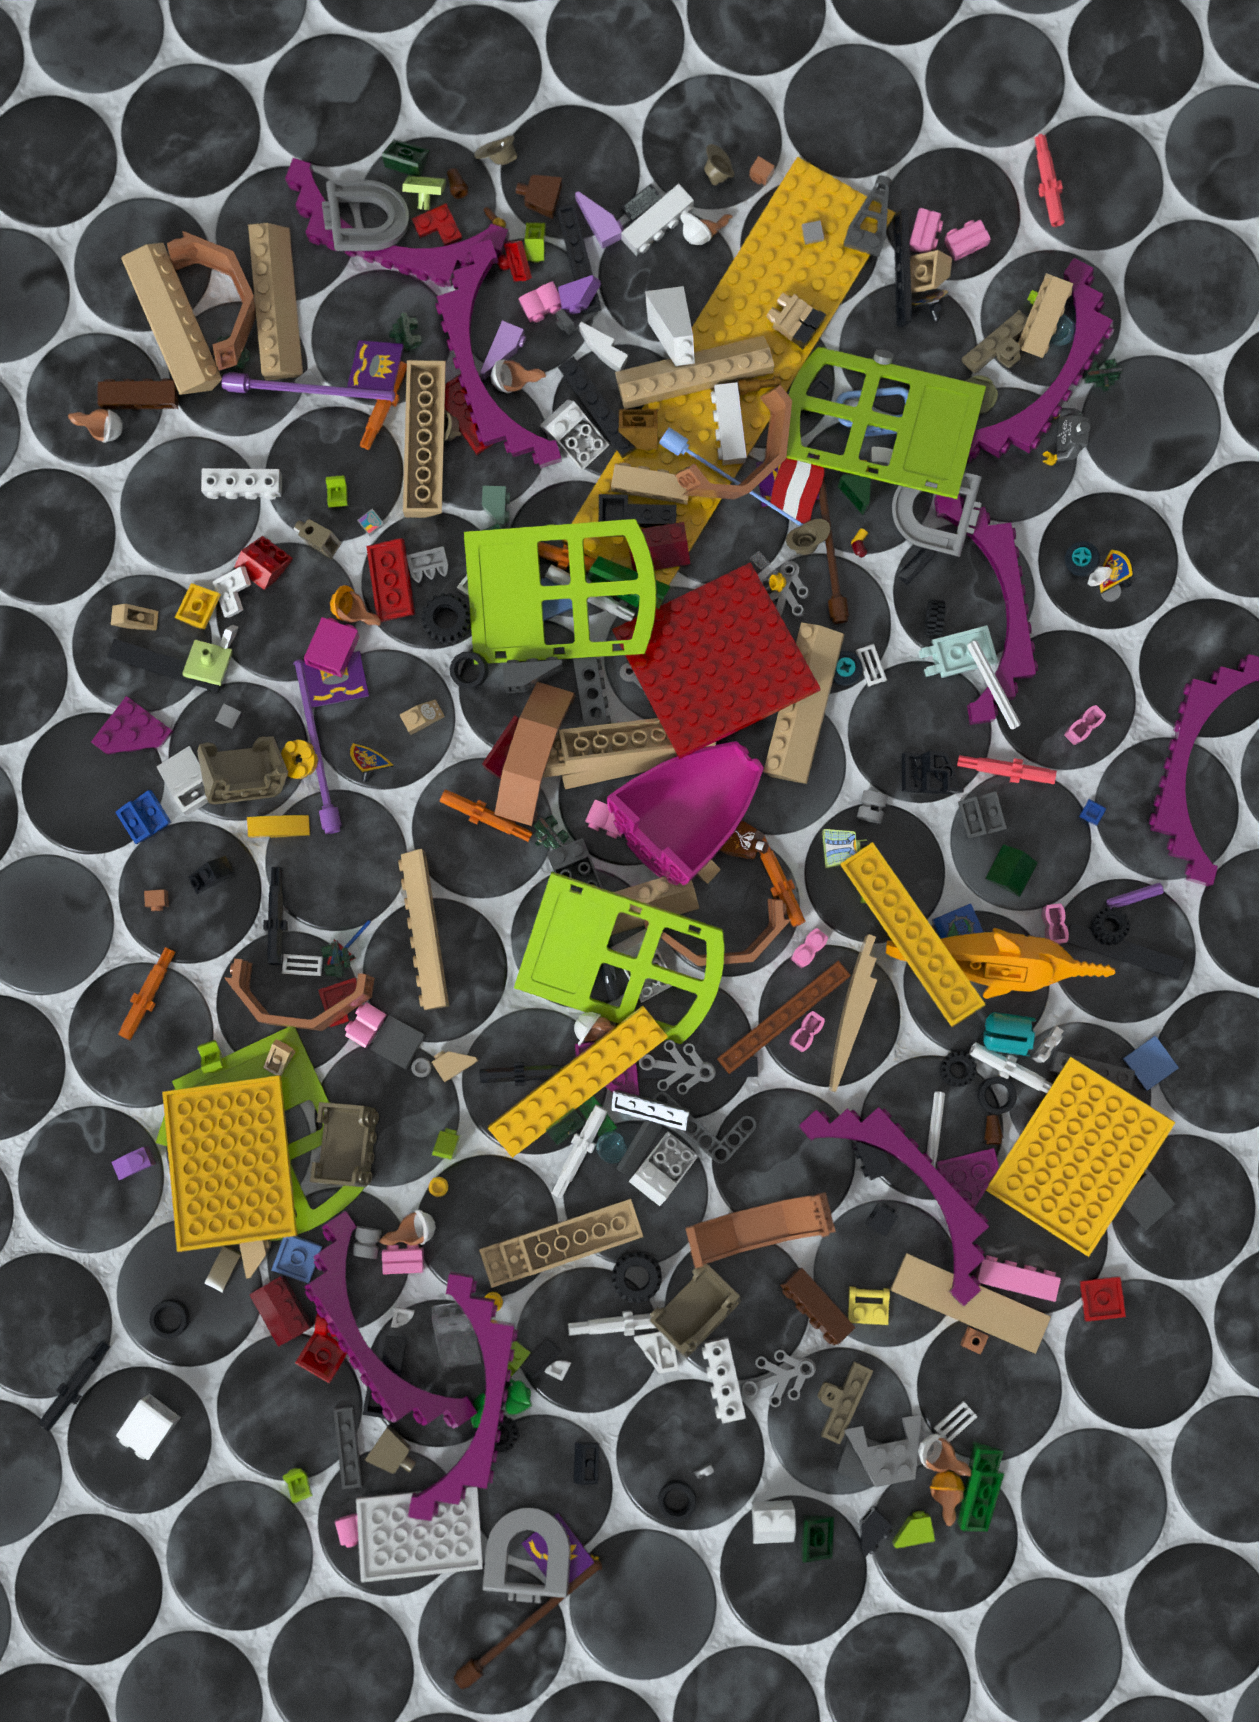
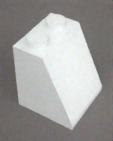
M148 1394L138 1402L116 1436L125 1447L130 1446L134 1449L135 1454L139 1458L149 1460L181 1417L151 1394Z
M792 1500L751 1502L754 1544L794 1542L796 1527L795 1509Z

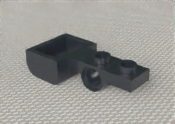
M599 494L598 522L636 519L639 526L643 528L676 523V505L628 504V495ZM617 535V536H606V537H625V536H624V535Z
M387 1335L382 1363L400 1377L407 1339ZM367 1386L362 1415L386 1419L382 1412L384 1409L380 1403L375 1402L371 1395L373 1392Z

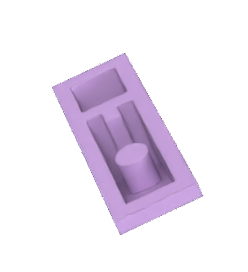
M579 191L576 192V202L601 248L603 249L621 240V232L624 231L619 220L616 221L611 213Z
M504 321L501 322L480 371L481 379L485 380L491 375L496 361L504 359L508 361L518 352L519 347H523L526 337L522 328Z

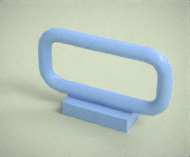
M903 387L879 388L875 397L902 395L906 404L909 391ZM862 390L844 392L838 396L836 403L843 404L847 399L860 398ZM892 415L895 417H902V415ZM838 418L842 425L852 427V421ZM868 426L864 437L896 434V432Z

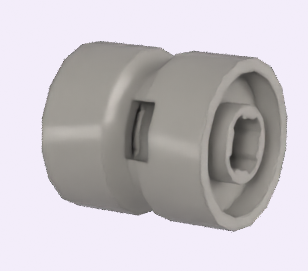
M864 790L861 798L863 805L859 807L857 818L881 824L884 815L882 808L886 807L888 796Z
M356 1226L355 1238L358 1241L353 1243L352 1255L377 1259L379 1247L376 1243L380 1242L382 1230Z

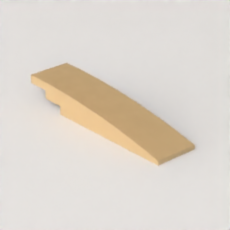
M658 718L562 729L556 735L543 778L614 766L675 750Z
M870 934L865 936L842 1010L829 1084V1091L836 1092L877 982V979L870 977L877 959L869 956L876 939L875 936Z
M628 1199L481 1248L479 1251L491 1288L642 1238L643 1234L632 1201Z
M907 1253L905 1254L890 1289L891 1291L1036 1354L1051 1316L983 1286H979L981 1291L962 1307L948 1292L952 1288L953 1273Z

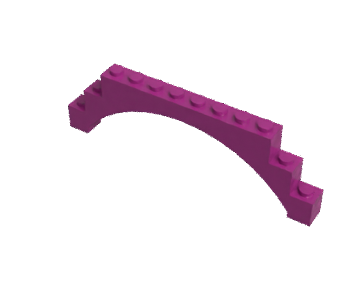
M293 158L285 179L289 188L294 191H300L295 205L298 213L305 218L311 217L306 229V235L311 243L316 245L321 243L327 245L329 249L336 251L334 249L332 229H325L322 202L326 201L313 180L311 163ZM340 218L341 228H353ZM490 223L489 228L478 235L443 247L406 248L393 245L382 250L344 252L351 257H362L369 263H380L381 266L387 269H398L399 272L405 275H416L417 278L423 281H434L436 285L441 287H451V278H454L453 271L457 270L458 266L464 268L473 265L470 264L467 254L470 252V245L491 239L496 256L500 257L505 250L504 244L508 242L509 231Z
M491 239L470 245V252L467 254L470 264L473 265L453 271L454 278H451L454 289L458 290L437 296L438 303H435L438 315L442 314L444 318L441 324L444 333L448 332L450 337L447 340L450 351L454 350L456 355L452 359L455 368H460L462 374L458 377L461 387H466L467 394H464L467 405H472L473 412H470L473 424L477 423L479 430L476 431L479 442L483 441L484 446L507 440L504 442L507 453L511 452L512 458L535 451L531 454L534 463H539L540 469L560 463L562 458L556 439L549 441L539 437L509 418L491 398L476 370L471 347L472 313L482 282L492 265L498 263Z
M1073 258L1064 272V280L1073 283L1071 294L1076 311V331L1071 351L1060 374L1048 390L1022 412L998 424L975 430L967 459L968 463H970L972 458L975 459L981 449L998 458L1003 453L1006 454L1011 444L1029 454L1033 448L1036 449L1041 442L1040 437L1042 434L1049 431L1052 419L1059 416L1064 401L1068 402L1072 396L1074 386H1078L1082 381L1084 371H1088L1092 366L1094 356L1096 354L1099 355L1102 351L1106 338L1110 339L1114 332L1113 320L1100 314L1105 304L1103 302L1104 294L1090 287L1095 279L1093 267Z
M958 494L957 499L936 495L934 498L936 517L943 518L958 527L964 507L963 497H960V494ZM985 507L974 508V510L980 511L976 526L969 525V528H973L975 531L974 534L966 533V535L971 538L987 557L1002 589L1006 607V638L995 676L1008 700H1013L1016 694H1018L1017 683L1013 680L1031 678L1038 671L1037 660L1033 659L1035 645L1030 640L1032 627L1031 623L1027 622L1026 616L1029 614L1028 604L1024 603L1023 598L1026 591L1020 579L1022 577L1021 565L1018 566L1017 561L1019 549L1015 547L1014 543L1016 530L1012 528L1011 522L988 526L990 524L989 512L986 513ZM988 686L975 702L967 705L970 725L993 722L996 716H998L997 705L993 704L996 700Z
M1250 654L1243 659L1241 658L1238 665V670L1240 671L1222 666L1213 671L1210 680L1213 684L1197 679H1192L1189 683L1185 684L1183 694H1185L1184 702L1181 701L1178 713L1181 714L1173 728V731L1176 733L1168 747V750H1171L1164 762L1165 775L1161 776L1159 781V787H1161L1160 794H1157L1154 800V806H1156L1155 813H1152L1149 819L1151 831L1173 836L1167 843L1168 855L1190 861V864L1186 865L1184 872L1187 875L1186 880L1205 886L1213 885L1218 866L1213 865L1204 853L1190 822L1185 793L1188 760L1195 739L1211 713L1232 693L1250 683L1259 681V657Z
M878 1107L862 1123L859 1121L861 1117L853 1109L850 1111L847 1108L831 1124L828 1122L830 1120L823 1111L819 1113L816 1109L799 1125V1128L811 1141L815 1138H842L866 1143L900 1160L925 1183L943 1212L952 1240L954 1275L952 1288L948 1292L962 1307L965 1306L981 1291L979 1288L981 1283L973 1275L969 1277L968 1274L985 1259L983 1256L985 1252L980 1246L972 1244L989 1227L986 1224L988 1220L982 1213L977 1214L972 1209L974 1207L972 1202L967 1197L963 1199L959 1195V1188L953 1182L951 1184L945 1179L946 1174L939 1167L935 1169L931 1164L933 1160L926 1153L922 1154L917 1149L919 1145L912 1138L908 1139L903 1134L905 1130L900 1124H894L890 1120L892 1116L885 1108L881 1110Z
M346 1211L322 1227L324 1230L323 1234L332 1244L314 1256L315 1266L318 1270H322L324 1274L305 1286V1293L309 1300L314 1301L316 1304V1310L320 1317L325 1318L327 1321V1327L331 1334L336 1335L338 1338V1344L342 1351L347 1352L349 1355V1361L353 1368L358 1369L360 1372V1378L364 1385L369 1386L373 1392L371 1395L375 1402L380 1403L384 1409L382 1412L385 1418L393 1423L413 1410L415 1420L424 1426L443 1413L445 1423L454 1429L477 1414L467 1396L460 1399L448 1398L416 1388L394 1374L376 1357L356 1325L347 1296L345 1279L347 1249L352 1231L357 1227Z
M450 1272L446 1294L451 1295L467 1315L482 1349L486 1370V1395L481 1421L471 1444L457 1464L432 1486L420 1493L413 1492L408 1513L409 1518L432 1521L434 1515L438 1516L440 1503H436V1501L460 1505L461 1499L465 1500L467 1487H463L464 1485L487 1489L488 1483L493 1482L494 1471L491 1470V1465L496 1463L498 1451L494 1450L495 1442L499 1443L501 1430H498V1424L503 1422L505 1410H501L502 1402H506L508 1390H504L505 1382L510 1381L511 1370L508 1369V1364L513 1362L515 1350L511 1349L512 1341L516 1342L518 1330L514 1329L515 1323L492 1320V1317L496 1318L498 1307L494 1305L495 1299L471 1296V1293L476 1292L477 1281H474L475 1275Z

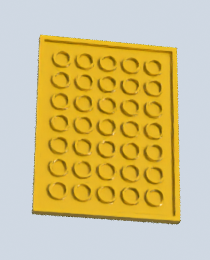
M1070 1057L991 1180L986 1191L1089 1257L1176 1122L1078 1060Z
M281 1076L162 1092L177 1252L297 1236Z

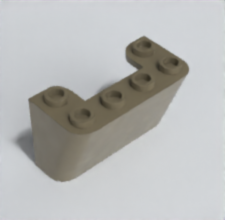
M319 1102L317 1122L324 1123L320 1163L312 1162L310 1182L367 1187L371 1183V1164L374 1162L373 1145L377 1139L375 1127L379 1121V1114L375 1108Z

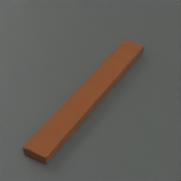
M838 960L718 1057V1062L728 1074L732 1073L851 976L850 973Z

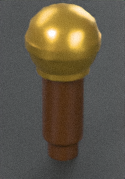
M488 207L484 208L483 211L493 222L492 224L506 228L504 219L497 217Z

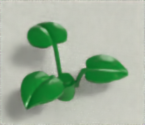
M510 1378L509 1382L512 1383V1386H509L507 1389L508 1394L505 1408L508 1414L515 1415L532 1406L530 1401L531 1390L522 1381H514ZM485 1393L479 1394L472 1404L477 1411V1414L471 1417L473 1428L479 1427L485 1405Z

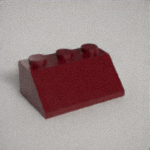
M684 522L641 529L650 549L655 571L690 565ZM628 544L632 570L637 572L635 560Z
M515 715L482 763L485 770L500 780L519 718Z
M285 1275L276 1278L249 1294L278 1347L313 1327Z

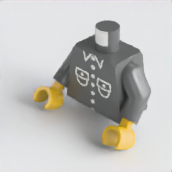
M1062 408L1059 414L1061 418H1059L1057 455L1048 451L1044 452L1043 456L1048 459L1043 462L1047 465L1052 466L1057 460L1061 462L1075 459L1080 451L1087 446L1091 428L1090 420L1083 417V414L1078 409Z

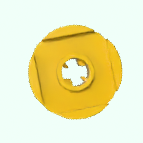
M303 740L288 741L281 751V756L288 770L287 776L294 779H304V777L311 775L315 771L318 764V756L315 754L311 743ZM300 754L302 762L296 763V757Z

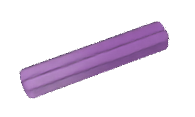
M1156 883L1107 899V907H1110V910L1113 907L1117 909L1163 894V886L1161 883Z

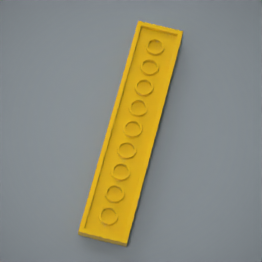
M873 842L840 864L951 1027L985 1006L984 1001Z
M644 1006L640 1007L488 1125L489 1131L513 1158L668 1038L667 1034Z

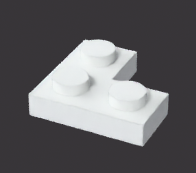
M238 567L213 581L215 591L221 594L219 602L225 618H230L243 611L238 592L251 585L246 568Z

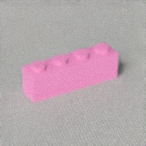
M986 1255L985 1259L977 1267L975 1278L982 1284L1056 1302L1061 1278L1055 1276L1056 1272L1044 1270V1273L1037 1272L1036 1267L1025 1265L1024 1268L1017 1267L1016 1262L1005 1260V1263L997 1262V1257Z

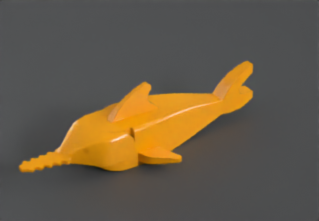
M993 928L992 932L965 934L940 939L969 981L988 986L983 992V997L986 999L1007 994L1011 990L1036 991L1044 986H1049L1063 979L1078 975L1081 977L1085 975L1090 977L1093 975L1097 977L1104 975L1108 977L1115 974V968H1112L1110 965L1088 964L1086 961L1080 963L1078 960H1074L1055 941L1034 936L1027 937L1023 934L1008 933L998 928ZM887 941L886 954L906 961L893 941Z

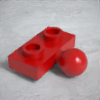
M522 240L505 243L506 254L498 258L499 268L502 270L511 269L514 282L531 279L532 276Z

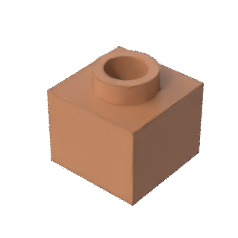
M758 156L750 168V177L755 183L766 186L774 174L775 166Z
M144 891L145 907L151 908V911H162L163 907H169L168 891Z
M968 1326L960 1345L981 1355L989 1336ZM974 1338L979 1339V1342L976 1345L972 1343V1340Z

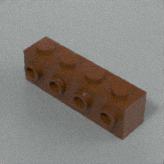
M169 378L161 379V381H154L153 379H142V381H135L133 379H123V381L105 379L104 382H98L97 404L104 410L178 409L179 392L175 382Z
M803 1268L796 1269L780 1285L783 1288L782 1292L789 1299L792 1298L797 1304L796 1308L810 1318V1324L824 1334L823 1338L827 1343L833 1345L840 1344L856 1328Z

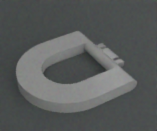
M329 180L326 182L328 202H322L325 229H332L334 249L336 251L382 250L395 245L403 238L408 227L409 211L405 200L396 190L386 184L372 180ZM338 202H370L377 204L385 210L388 219L383 225L376 228H341Z
M964 472L959 494L967 496L956 534L921 525L914 516L913 506L917 496L923 491L899 485L892 502V515L897 529L906 540L918 547L960 557L966 533L974 534L975 529L969 528V525L976 526L980 511L974 510V507L981 508L982 505L980 502H975L982 477ZM927 481L925 486L937 488L938 485Z
M536 1508L514 1510L502 1517L493 1527L487 1541L483 1591L509 1593L508 1600L514 1601V1596L517 1594L516 1601L533 1602V1595H535V1603H541V1596L567 1598L571 1545L568 1534L561 1522L552 1514ZM522 1531H535L547 1543L546 1585L506 1582L509 1547L513 1538Z

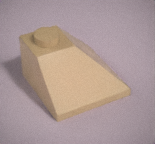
M939 250L910 256L911 294L936 289L948 279L951 273L952 257Z

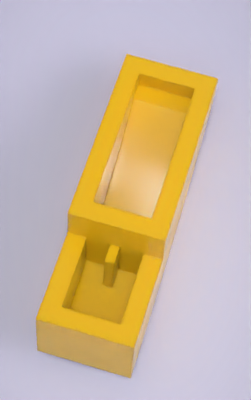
M309 815L247 817L248 837L274 838L310 835Z

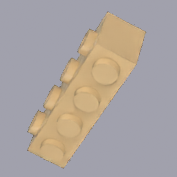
M1046 273L1018 341L1020 350L1041 358L1048 352L1050 339L1057 330L1059 317L1064 313L1066 300L1071 296L1073 283Z
M628 463L615 464L611 492L681 504L688 503L689 496L682 495L687 490L680 486L675 474H670L669 471L663 469L653 471L646 466L635 468L631 467Z

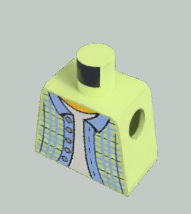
M824 829L822 836L825 868L838 866L868 845L867 839L856 840V833L854 831Z

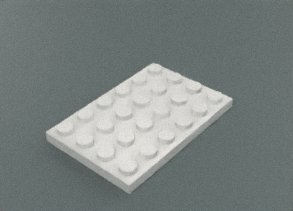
M466 1486L465 1500L461 1499L460 1505L436 1501V1503H440L438 1516L434 1515L432 1521L408 1517L413 1492L356 1498L361 1582L483 1569L477 1487Z

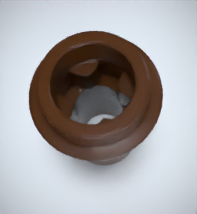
M450 169L447 172L450 193L456 199L463 198L468 194V185L457 169Z
M987 1116L984 1140H986L987 1145L1002 1144L1004 1136L999 1116Z

